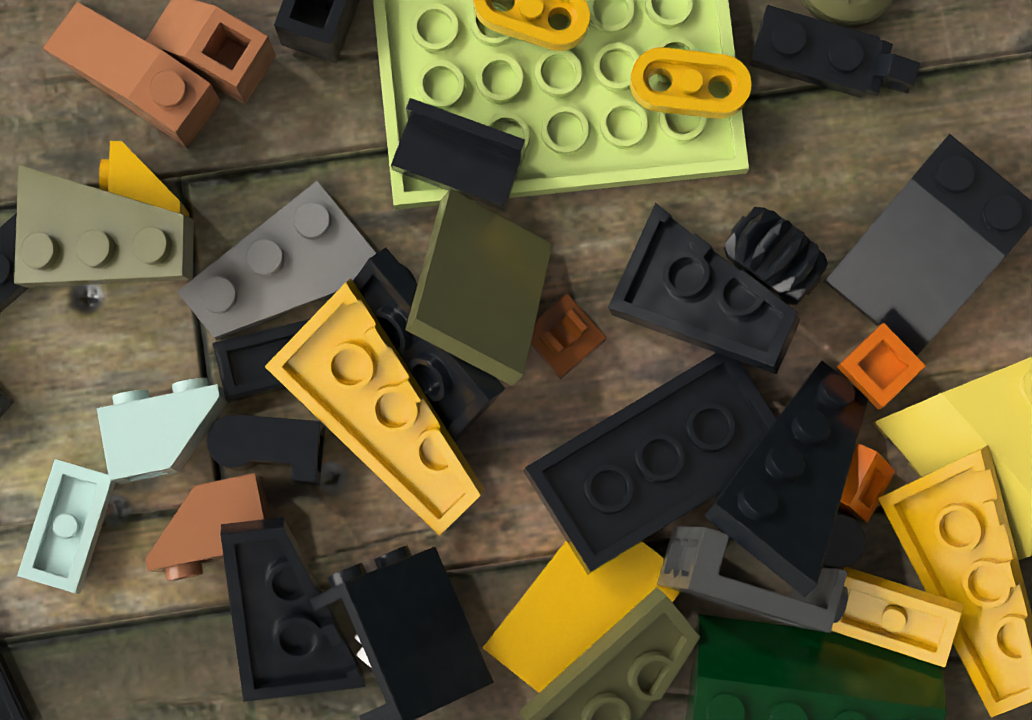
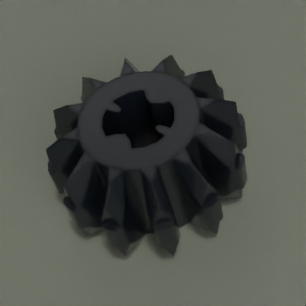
M753 207L745 217L742 216L731 229L732 232L724 243L726 257L734 263V267L738 270H744L789 305H797L805 295H810L820 282L821 275L828 265L825 254L819 250L816 243L805 235V232L797 229L789 220L783 219L775 211L767 210L764 207Z

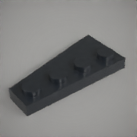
M822 360L809 374L704 515L804 597L818 585L868 403V398L858 388Z

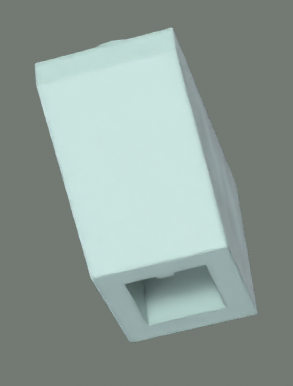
M194 378L172 384L173 393L150 398L148 390H134L113 395V405L97 408L109 480L118 484H125L180 473L228 403L225 399L224 390L218 384L209 386L208 378Z

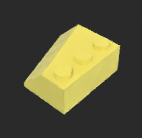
M1032 357L873 422L886 439L889 438L909 461L908 465L919 477L989 445L1018 560L1032 556Z

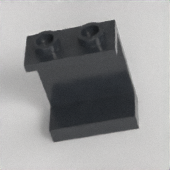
M408 545L400 547L374 559L378 569L368 573L363 563L351 566L329 576L328 580L332 588L310 599L314 611L343 600L382 691L386 704L359 715L360 720H416L494 683L436 547L414 555L411 554Z

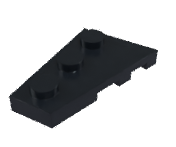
M284 517L221 524L220 536L243 702L366 687L365 675L330 607L326 606L316 611L313 609L310 599L322 594V591Z

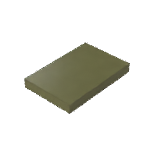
M450 188L440 200L405 330L514 386L525 373L552 243Z

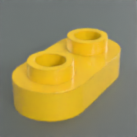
M473 0L475 14L485 27L549 50H570L579 45L588 32L590 10L586 0H513L514 6L508 11H498L492 5L494 0ZM561 14L566 16L571 24L564 30H555L549 25L548 21L552 16Z
M665 47L653 48L640 55L633 65L630 77V88L633 97L642 107L648 110L715 119L728 118L738 113L745 105L752 85L748 69L740 60L733 56ZM657 74L664 75L670 81L671 86L665 91H656L650 86L649 79ZM715 81L723 82L728 86L730 93L725 98H716L709 92L708 85Z

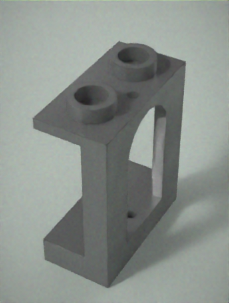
M673 527L657 585L788 626L831 633L833 622L837 623L843 616L848 601V589L844 586L847 571L822 568L818 585L806 597L794 588L791 597L784 596L718 575L729 539L726 533L707 527Z

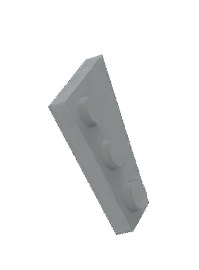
M316 181L193 278V280L179 289L177 293L210 334L218 341L282 317L289 311L319 300L325 301L330 299L350 278L352 280L355 279L367 260L375 255L376 252L319 182Z

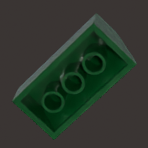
M698 614L696 632L700 638L694 646L685 720H945L946 718L942 666L837 632L826 633L792 626Z

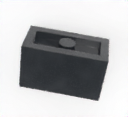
M410 98L406 106L408 122L392 160V170L448 191L452 188L472 200L504 211L525 157V139Z

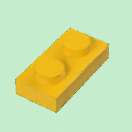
M849 567L844 568L843 571H847L844 586L848 589V601L843 616L837 623L833 622L831 631L938 666H946L963 611V603Z

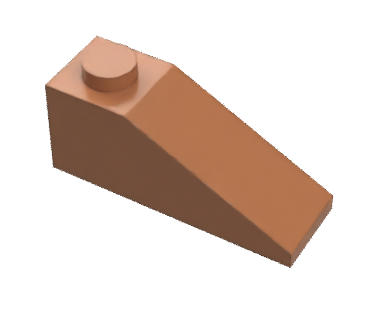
M76 2L43 47L45 52L186 149L221 103L211 83L163 50L79 2Z

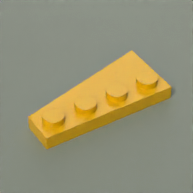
M350 278L270 360L265 368L440 536L481 496L484 487L354 281Z
M987 445L881 496L878 500L925 591L964 604L953 645L992 718L1032 702V612L990 448Z

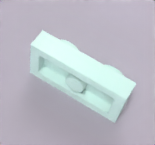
M57 459L54 460L17 574L18 577L72 593H81L116 483L109 480L108 474Z

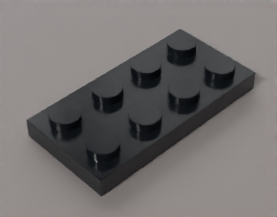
M715 353L526 466L523 472L585 572L589 575L719 495L774 423L776 417L738 360Z

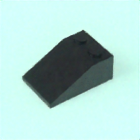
M949 134L823 282L876 326L884 322L917 356L1032 226V200Z

